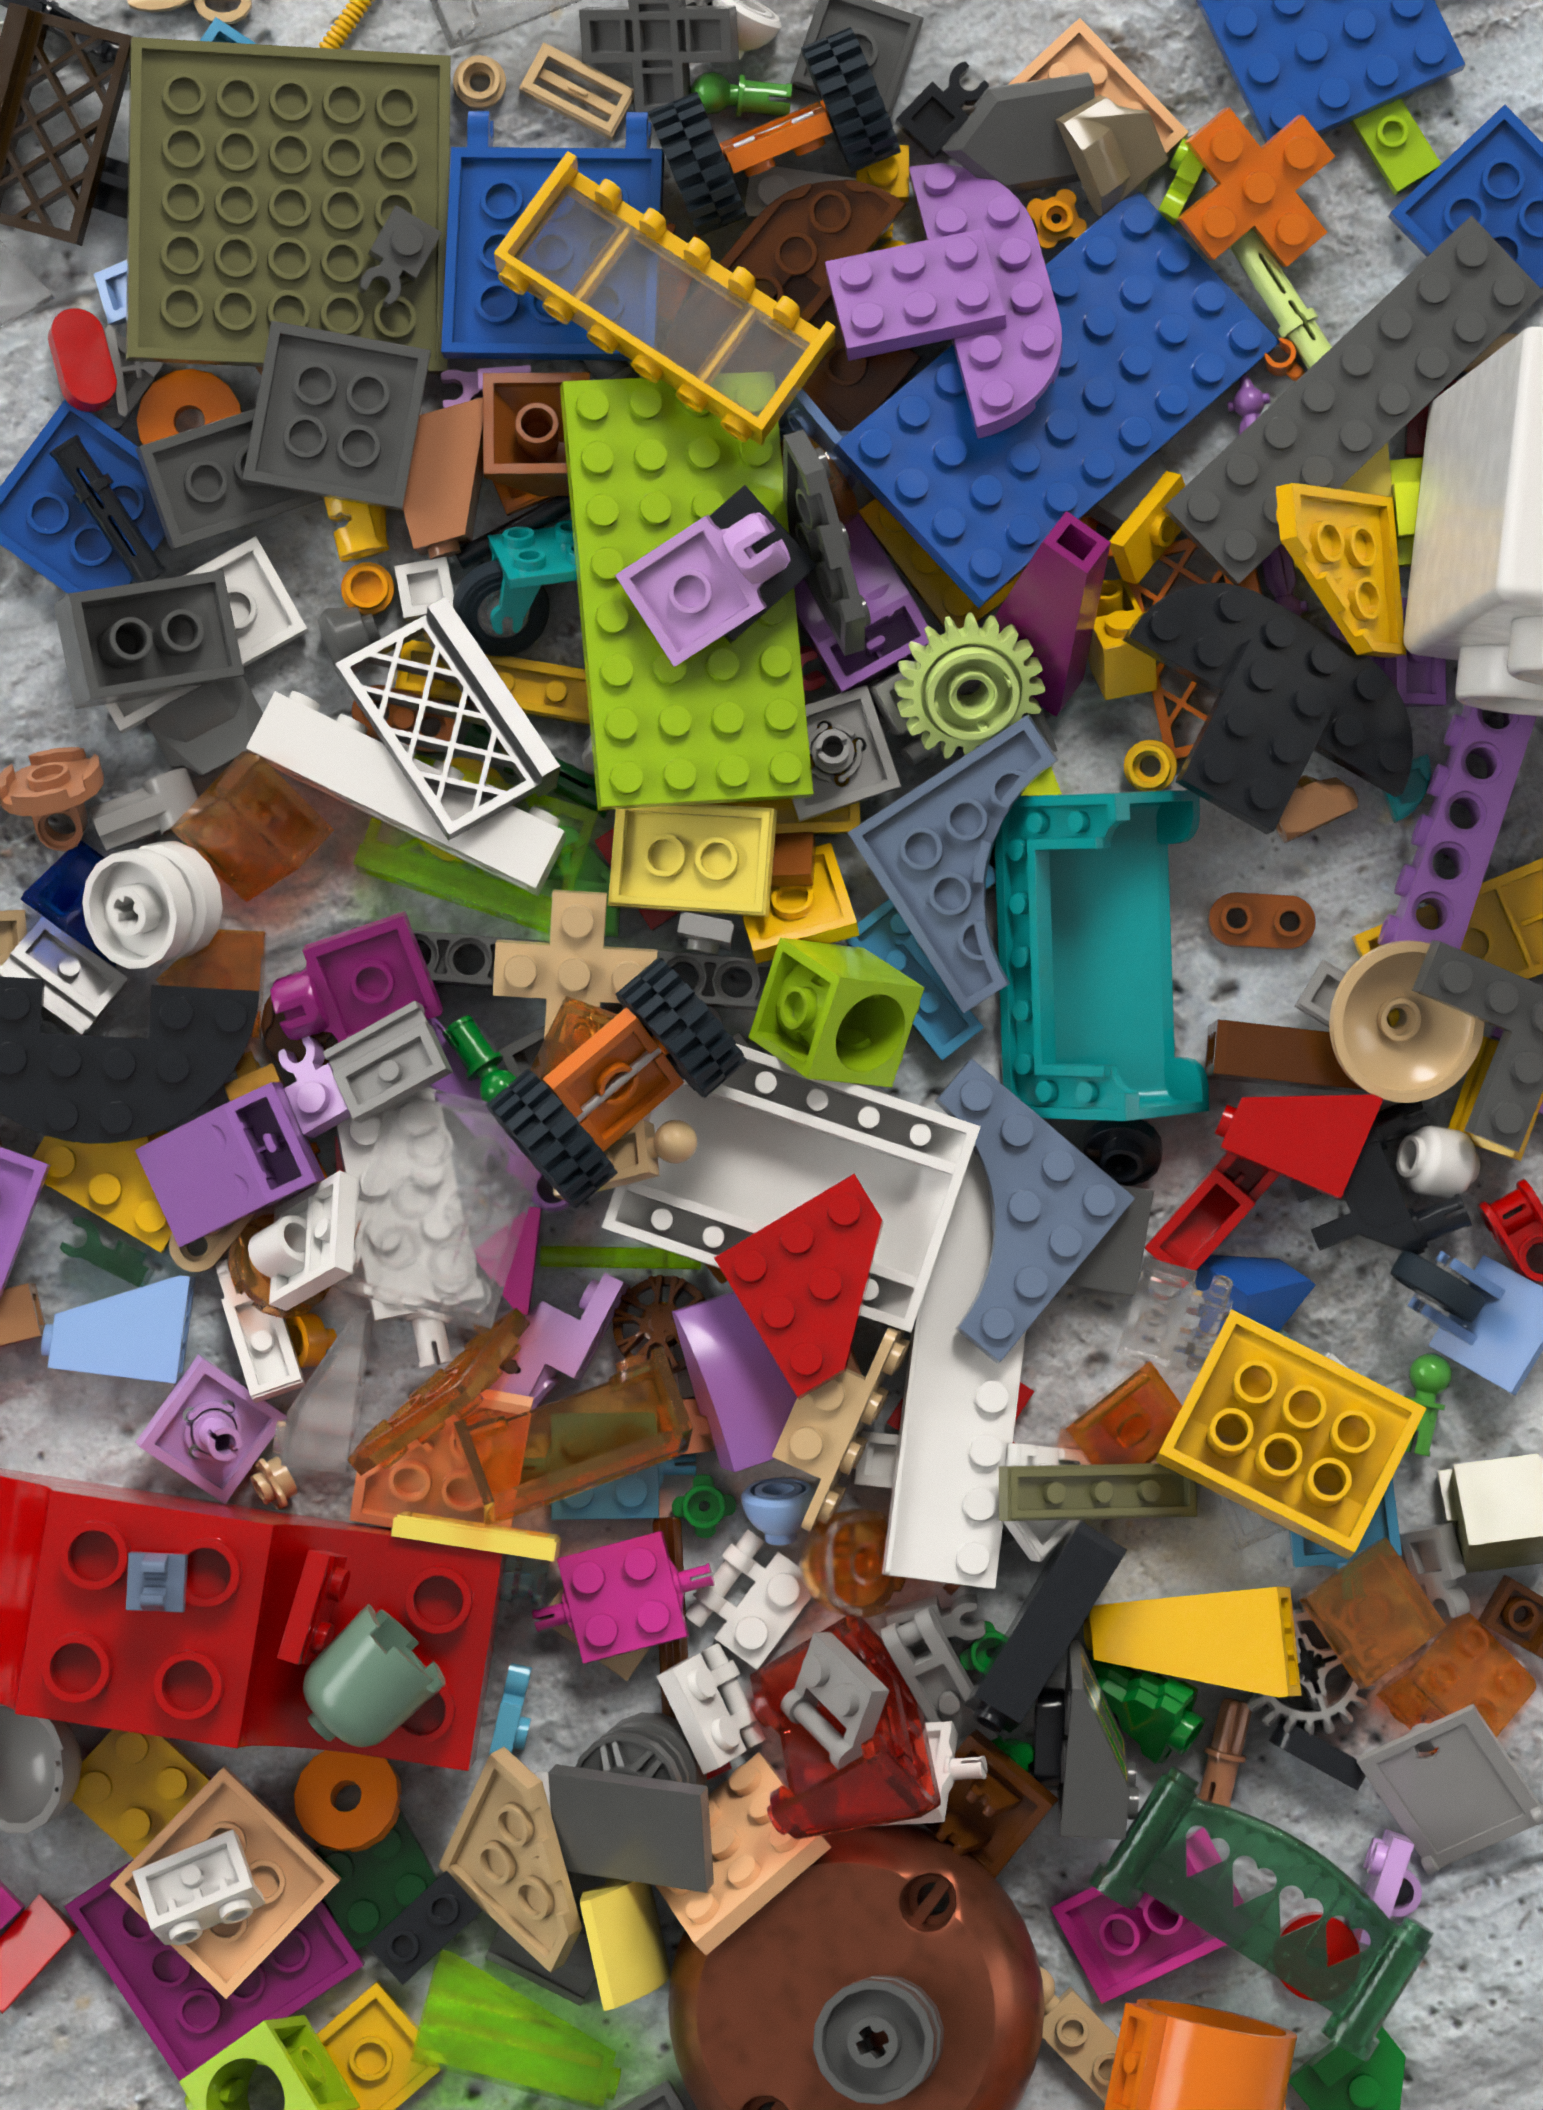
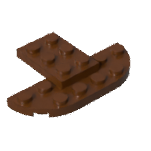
M854 180L808 183L786 192L764 208L719 262L721 266L732 273L737 266L748 270L755 277V288L776 302L783 295L792 299L800 307V317L820 330L826 321L836 326L835 346L826 353L802 389L826 418L841 431H852L885 403L922 359L913 350L907 348L848 361L826 275L825 261L868 253L907 206L897 197L881 188ZM701 284L678 314L668 336L664 356L691 374L696 375L741 310ZM756 321L719 374L774 372L775 376L784 381L804 351L759 321Z

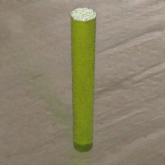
M541 1246L540 1267L701 1270V1262L654 1247Z

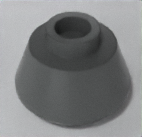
M358 607L326 608L318 618L320 631L334 666L335 663L381 639L372 613L362 616ZM363 666V667H361V668L355 670V671H354V674L356 675V674H357L358 672H360L365 666Z

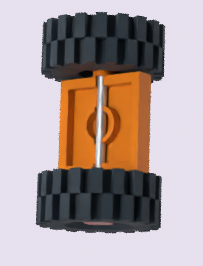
M851 27L801 47L809 74L820 98V104L815 102L720 142V144L697 92L648 112L699 237L748 217L727 162L734 174L743 170L746 177L754 176L776 165L775 156L790 150H794L795 155L800 156L824 146L826 143L823 136L832 132L851 173L901 153L885 104Z
M660 958L654 960L615 994L618 1001L623 1005V1010L543 1078V1081L535 1073L531 1072L530 1069H527L486 1104L489 1112L510 1139L515 1142L520 1151L531 1161L539 1173L546 1178L548 1183L557 1190L560 1196L575 1209L618 1173L611 1161L606 1157L604 1151L684 1083V1079L694 1091H697L701 1097L706 1098L747 1062L742 1050L736 1045L733 1037L726 1032L718 1018L710 1012L709 1007Z

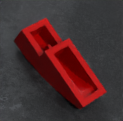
M1225 1152L1144 1248L1183 1283H1186L1253 1208L1256 1201L1279 1177V1174Z

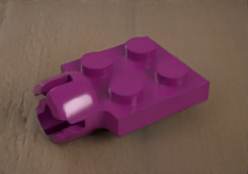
M406 911L305 945L302 951L306 959V967L301 971L278 978L270 989L274 1013L284 1012L286 1020L279 1022V1025L291 1040H299L324 1031L332 1033L339 1043L413 1001L423 1005L427 1020L440 1016L443 1012L442 1004Z

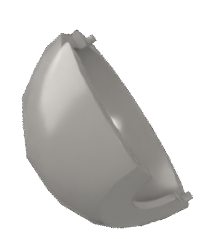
M0 1704V1830L6 1833H30L58 1817L71 1802L79 1785L82 1767L80 1746L67 1722L15 1714V1710Z

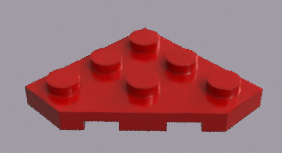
M855 1173L714 1257L799 1400L847 1370L858 1318H860L876 1247L879 1243L884 1223Z

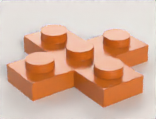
M1224 108L1184 142L1217 183L1177 218L1209 260H1215L1252 228L1282 267H1288L1328 233L1296 193L1300 186L1336 157L1304 115H1297L1260 147L1231 108Z

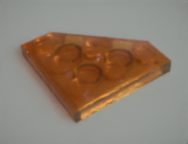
M515 1308L478 1333L464 1346L465 1350L454 1358L444 1370L439 1368L408 1396L409 1400L395 1411L388 1421L382 1419L373 1427L349 1456L348 1462L360 1476L378 1464L383 1469H387L406 1454L409 1450L408 1444L417 1439L423 1445L435 1437L445 1427L446 1422L444 1420L453 1414L459 1420L469 1415L484 1400L480 1393L494 1384L503 1374L499 1367L507 1363L521 1350L522 1346L517 1341L530 1325L529 1321L518 1308Z

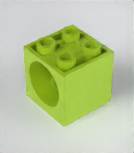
M780 938L748 1038L807 1079L892 1087L898 1067L903 1059L904 1049L915 1015L919 1010L920 1000L925 987L865 948Z
M305 2015L264 2020L179 2081L186 2093L184 2101L188 2110H251L248 2102V2085L253 2071L259 2064L270 2067L279 2078L284 2091V2110H357L360 2108L359 2103Z

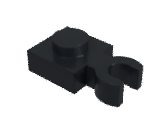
M965 61L953 68L949 77L948 87L944 92L932 81L895 121V124L933 160L942 152V147L954 132L957 133L968 119L969 115L962 108L974 105L986 88H989V83L985 80L972 91L961 87L959 81L969 71V65Z

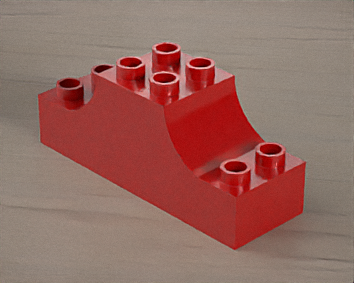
M0 1468V1704L15 1710V1714L230 1748L280 1746L318 1749L469 1771L477 1756L508 1554L391 1536L392 1529ZM308 1550H325L348 1557L344 1568L350 1571L348 1588L343 1600L340 1603L334 1602L329 1623L334 1624L332 1641L367 1604H370L376 1613L380 1609L384 1610L412 1634L419 1642L412 1652L425 1667L434 1661L445 1677L446 1685L391 1735L377 1745L356 1747L341 1741L338 1737H335L331 1742L327 1741L318 1734L307 1719L312 1710L309 1708L303 1692L305 1672L311 1664L300 1663V1665L277 1658ZM129 1552L188 1554L186 1608L184 1612L126 1610Z

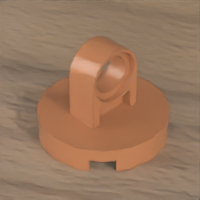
M79 747L54 748L29 755L31 765L20 769L16 773L13 764L4 768L0 773L1 807L10 814L31 816L36 834L46 847L56 851H67L77 846L88 824L84 802L96 795L104 785V774L99 756L94 754L90 759L86 758L84 748ZM56 813L67 815L73 820L76 830L69 834L58 833L50 827L48 817Z

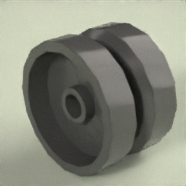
M877 1974L843 1987L825 2003L815 2023L813 2051L820 2072L837 2092L856 2102L884 2104L905 2097L933 2074L943 2053L944 2026L937 2005L922 1987L901 1976ZM884 2030L887 2034L889 2042L882 2045L883 2048L878 2047L873 2042V2031L878 2033Z

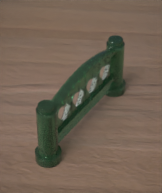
M1172 1766L1167 1774L1162 1773L1142 1805L1137 1818L1133 1820L1126 1831V1840L1119 1842L1107 1863H1098L1088 1882L1101 1893L1130 1910H1135L1145 1892L1331 2011L1332 2014L1321 2032L1344 2050L1364 2061H1368L1380 2043L1375 2037L1431 1948L1432 1944L1429 1941L1433 1937L1434 1932L1407 1915L1401 1924L1398 1922L1394 1923L1352 1878L1317 1850L1266 1821L1233 1808L1200 1799L1195 1793L1200 1783L1187 1773ZM1202 1826L1208 1830L1211 1839L1221 1838L1228 1843L1230 1853L1227 1859L1191 1876H1187L1186 1835L1191 1827ZM1240 1856H1249L1255 1860L1257 1869L1268 1868L1272 1870L1277 1882L1272 1890L1234 1907L1233 1863ZM1287 1886H1296L1303 1892L1304 1899L1314 1898L1321 1902L1323 1915L1319 1920L1281 1937L1280 1892ZM1334 1916H1343L1350 1922L1351 1929H1364L1369 1934L1371 1942L1366 1950L1328 1967L1327 1922Z

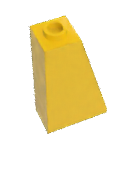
M1269 1587L1094 1605L1089 1612L1090 1617L1084 1620L1085 1643L1089 1650H1093L1094 1660L1273 1697L1302 1696L1290 1587Z

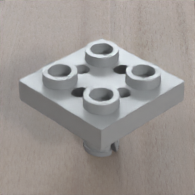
M867 685L805 705L810 756H812L815 763L814 768L811 769L814 794L809 798L792 799L799 822L901 788ZM821 722H828V723L831 724L832 729L827 730V729H828V724H827V723H823V724L820 726V728H818V729H817V726H818ZM858 738L863 739L866 743V749L862 752L863 743L861 740H857V753L854 752L852 741ZM844 772V774L838 777V782L843 783L849 778V783L844 787L837 786L834 782L836 774Z

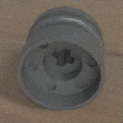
M641 1712L621 1720L600 1739L595 1741L578 1758L575 1766L704 1786L707 1781V1773L703 1774L678 1720L663 1713Z

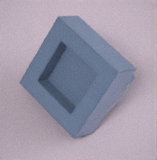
M129 1552L126 1610L184 1612L186 1608L188 1554Z

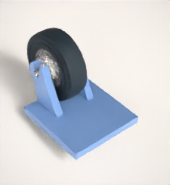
M1404 1250L1393 1265L1390 1274L1397 1281L1415 1292L1407 1306L1439 1327L1428 1346L1516 1396L1543 1351V1287L1486 1255L1482 1256L1473 1270L1443 1251H1440L1435 1261L1431 1263L1412 1252ZM1461 1279H1464V1280L1467 1281L1469 1284L1467 1285L1466 1283H1464L1463 1281H1461ZM1442 1310L1449 1312V1317L1443 1315L1441 1313Z

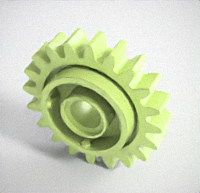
M967 613L964 627L957 628L952 618L947 616L944 621V634L939 635L933 628L927 626L924 629L929 644L923 646L916 642H910L908 646L916 660L898 662L901 674L907 679L894 682V688L897 695L904 698L897 703V707L901 717H910L906 722L911 736L922 733L921 740L924 748L930 750L941 741V751L944 758L947 759L953 755L958 746H961L965 756L977 746L984 744L1022 719L1024 713L1039 714L1041 711L1038 701L1031 696L1045 692L1042 680L1034 677L1043 670L1038 657H1030L1034 650L1028 639L1017 642L1018 632L1014 625L1006 626L999 633V624L993 615L986 619L981 628L978 627L973 613ZM968 680L982 681L979 689L972 694L962 695L957 693L959 687Z

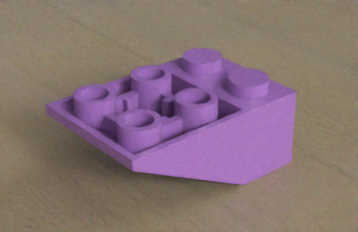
M857 509L839 518V521L843 523L848 533L851 546L848 554L859 594L865 599L870 612L871 624L865 627V650L844 656L804 579L794 587L797 622L812 649L816 651L817 658L838 694L868 685L871 681L883 677L899 668V661H912L915 659L908 646L910 642H916L923 646L929 644L924 629L928 625Z
M271 1082L225 1103L135 1150L179 1248L307 1190L325 1179L309 1141L301 1131L284 1086L280 1082Z

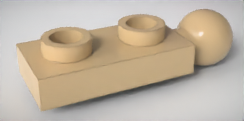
M640 1120L604 1151L606 1157L611 1161L618 1173L596 1192L660 1176L658 1157L673 1164L687 1161L693 1156L697 1148V1135L694 1129L684 1121L670 1120L663 1123L655 1133L653 1123ZM553 1188L554 1196L563 1199L557 1190Z
M1040 1967L1045 2007L1042 2037L1096 2095L1106 2103L1118 2036L1071 1986L1058 1998L1055 1995V1982L1052 1975L1046 1969Z

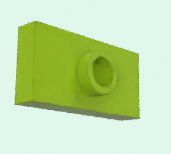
M1398 99L1349 122L1395 196L1429 176L1441 165L1440 160L1402 99Z

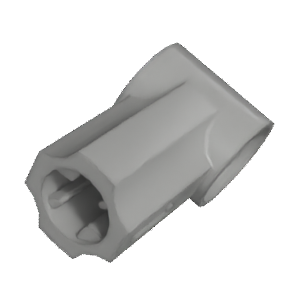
M179 768L160 774L142 784L143 788L90 808L94 825L107 852L159 832L161 835H166L186 829L206 818L187 768Z

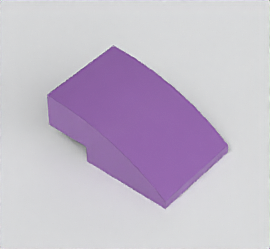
M733 1291L672 1311L699 1413L707 1416L720 1467L732 1472H738L776 1459L772 1457V1454L797 1396L735 1292Z

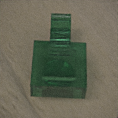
M82 1217L74 1218L72 1223L86 1231L87 1241L79 1248L62 1242L59 1248L63 1253L70 1257L85 1259L91 1262V1264L139 1288L148 1284L155 1268L143 1263L147 1253L121 1240H118L115 1248L105 1245L101 1241L99 1229L94 1222Z

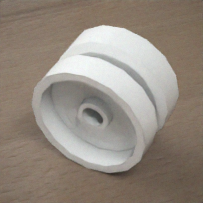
M178 841L156 842L141 846L138 849L125 850L109 855L98 862L88 876L82 900L85 925L95 946L110 961L128 969L148 968L159 965L168 960L193 955L208 946L219 929L223 909L220 884L210 864L194 848Z

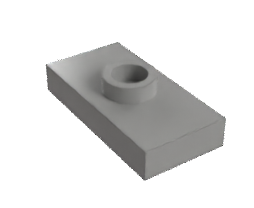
M684 912V914L680 915L677 930L678 940L688 942L687 950L718 956L719 949L731 951L734 938V924L729 920Z

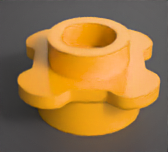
M1060 189L1054 197L1046 200L1035 198L1028 203L1026 210L1034 221L1040 247L1052 249L1056 244L1063 243L1069 238L1076 239L1086 231V222L1078 216L1075 208L1077 198L1071 190ZM1058 214L1061 217V222L1055 224L1052 222L1051 217Z

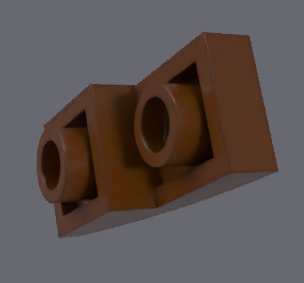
M1504 1575L1477 1621L1543 1659V1597L1511 1577Z

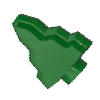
M1094 1657L1089 1659L1111 1711L1117 1715L1122 1730L1140 1744L1141 1752L1154 1764H1162L1167 1760L1172 1751L1180 1756L1187 1752L1205 1723V1718L1193 1711L1198 1694L1196 1687L1185 1681L1179 1682L1173 1678L1166 1679L1159 1674L1138 1673L1130 1667L1094 1660Z

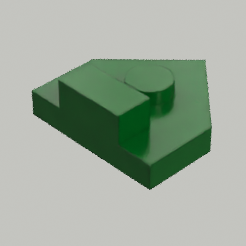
M1369 2011L1294 2071L1289 2077V2083L1310 2110H1400L1406 2056Z

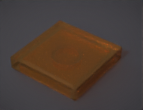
M1387 1537L1375 1541L1299 1599L1359 1689L1368 1688L1447 1627Z

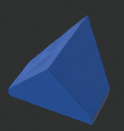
M1210 1255L1193 1274L1213 1343H1215L1231 1309L1279 1332L1316 1286L1310 1279L1276 1258Z

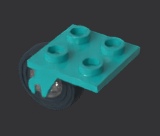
M572 520L561 521L555 527L532 530L528 527H512L503 531L502 534L488 535V546L492 552L491 561L471 570L459 583L453 598V608L484 654L491 656L513 655L530 647L542 635L549 619V598L543 585L577 581Z

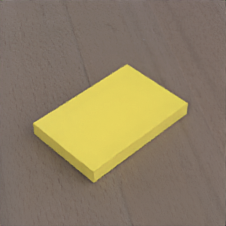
M711 804L616 809L608 906L769 917L777 810L774 808Z
M411 1511L401 1512L394 1517L391 1536L553 1562L559 1557L562 1539L557 1534Z

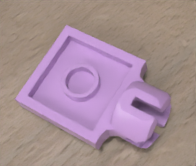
M761 513L749 514L725 529H720L713 523L710 516L706 515L615 575L674 667L767 607L761 597L760 588L765 581L787 567L790 562V556L782 539L756 554L752 545L776 530L771 522Z

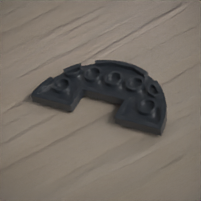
M0 977V1112L20 1125L43 1135L65 1141L88 1144L132 1141L169 1128L205 1105L223 1087V1084L235 1070L246 1051L254 1030L259 1008L260 991L151 985L149 1038L144 1039L42 1033L45 980Z

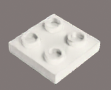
M341 1170L275 1208L274 1223L252 1236L248 1245L249 1257L260 1273L271 1278L270 1305L287 1311L353 1274V1266L356 1259L354 1249L355 1219L358 1213V1203L356 1201L357 1177Z

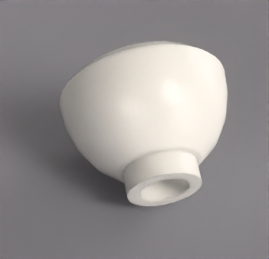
M713 0L712 6L736 5L739 60L745 51L759 49L768 44L782 27L779 17L768 7L756 0Z

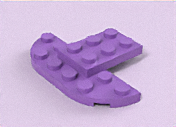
M944 163L909 167L910 183L925 241L825 261L826 275L848 361L952 339L979 439L1003 431L1024 419L1036 409L1035 402L1046 391L1050 383L1054 384L1059 373L1063 352L1060 317L1033 221L1021 201L1000 182L977 178L964 167Z

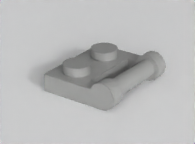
M815 1632L803 1660L795 1688L784 1696L780 1708L791 1722L801 1723L830 1753V1762L837 1770L847 1775L857 1771L866 1758L889 1689L832 1632ZM818 1701L847 1729L844 1737L816 1709Z

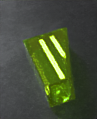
M441 1949L434 1965L410 2057L411 2062L593 2110L600 2109L604 2104L605 2098L614 2100L621 2076V2068L613 2066L616 2056L615 2051L453 1952Z

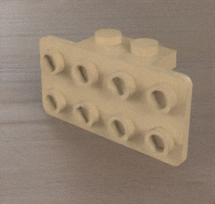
M892 1326L887 1329L866 1377L847 1369L845 1373L800 1400L796 1399L772 1457L821 1479L803 1519L801 1528L811 1532L820 1522L828 1524L830 1518H834L847 1490V1488L838 1485L843 1473L849 1475L852 1468L855 1469L868 1442V1439L860 1436L865 1424L871 1425L874 1419H878L890 1391L881 1387L887 1374L893 1376L895 1370L899 1371L909 1350L911 1341L903 1338L906 1331Z

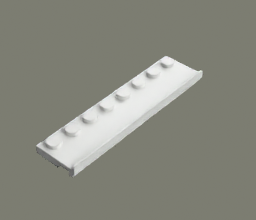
M972 1151L911 1332L882 1575L995 1589L1003 1521H999V1466H1006L1007 1443H1013L1026 1331L1002 1361L995 1363L955 1329L969 1310L978 1293L986 1268L989 1265L994 1231H992L991 1207L988 1194L990 1188L981 1161L974 1151Z

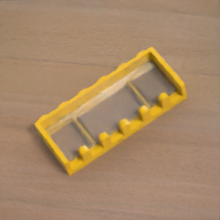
M569 151L561 159L494 252L496 271L499 272L498 278L506 287L519 295H524L528 291L544 302L542 304L543 309L554 319L566 325L572 320L588 331L586 334L587 338L598 348L609 354H613L615 350L619 351L632 360V368L642 377L653 383H657L661 379L677 390L675 395L682 403L699 413L705 408L722 420L720 425L726 432L742 442H747L750 438L761 446L765 443L766 437L823 357L835 346L836 326L826 321L819 330L800 317V307L789 297L783 295L776 302L755 288V277L745 268L737 266L732 273L711 259L710 247L699 238L693 237L689 243H686L666 229V219L655 209L648 208L642 214L622 201V191L614 182L604 179L598 185L578 172L577 156Z

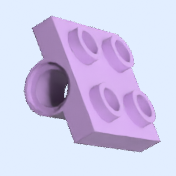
M1386 1828L1382 1840L1375 1837L1371 1840L1363 1868L1368 1869L1367 1873L1370 1876L1365 1891L1355 1890L1346 1918L1351 1921L1350 1925L1353 1926L1352 1932L1359 1942L1378 1949L1381 1948L1391 1916L1403 1917L1411 1914L1417 1909L1422 1897L1419 1880L1407 1868L1415 1844L1406 1835ZM1403 1878L1409 1881L1411 1887L1410 1895L1403 1903L1395 1905Z

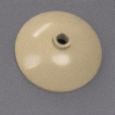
M1414 940L1395 941L1369 951L1346 972L1332 1001L1329 1032L1332 1048L1338 1063L1345 1074L1358 1087L1369 1094H1374L1387 1101L1399 1103L1419 1102L1445 1092L1455 1085L1469 1070L1482 1043L1485 1028L1484 1021L1412 991L1431 943ZM1397 1008L1399 1020L1390 1027L1387 1022V1016L1392 1009Z

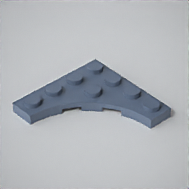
M1026 715L848 832L963 1013H966L1011 984L1000 965L988 928L985 905L986 877L995 839L1013 804L1042 772L1058 761L1030 715Z
M971 1058L934 1102L949 1116L981 1126L973 1151L981 1161L990 1188L988 1194L991 1207L992 1231H994L992 1252L978 1293L969 1310L955 1329L995 1363H999L1128 1208L1135 1197Z

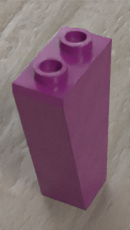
M1067 511L1043 540L995 615L999 624V633L1006 626L1012 624L1018 632L1017 642L1023 639L1029 640L1034 650L1030 657H1038L1043 669L1034 677L1040 678L1045 686V692L1031 696L1039 701L1042 708L1057 717L1084 679L1111 544L1110 541Z

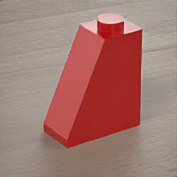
M1374 1094L1242 1097L1237 1108L1226 1105L1214 1134L1224 1138L1220 1150L1340 1200L1383 1102V1098Z

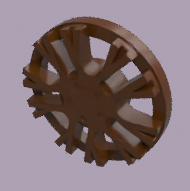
M662 1274L654 1277L648 1276V1279L636 1284L632 1288L629 1287L626 1293L620 1297L621 1303L618 1308H615L614 1317H612L614 1339L624 1358L640 1371L653 1375H670L687 1369L685 1358L677 1361L670 1349L671 1346L677 1343L682 1349L672 1311L681 1309L676 1307V1300L683 1290L695 1298L685 1307L705 1301L706 1299L694 1285L683 1278L681 1279L673 1275L663 1276ZM663 1287H670L668 1303L662 1302ZM653 1289L654 1301L649 1305L641 1303L637 1297ZM630 1305L643 1311L641 1318L627 1313ZM623 1324H637L640 1326L639 1331L635 1335L624 1339ZM646 1338L648 1342L634 1356L630 1351ZM655 1347L664 1348V1365L648 1363L651 1351Z

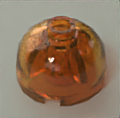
M867 1509L840 1511L832 1514L828 1524L819 1522L811 1532H808L801 1547L799 1562L802 1582L810 1596L827 1611L850 1617L869 1618L884 1613L891 1606L885 1604L891 1599L893 1593L902 1591L906 1578L882 1575L888 1523L884 1519H889L882 1512Z

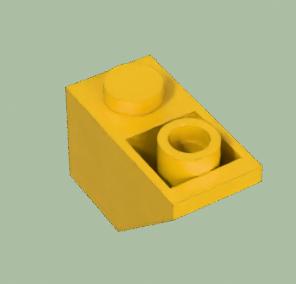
M1122 579L1103 580L1088 654L1090 670L1105 701L1157 690L1156 659L1123 641L1127 631L1142 614V611L1126 581H1122Z

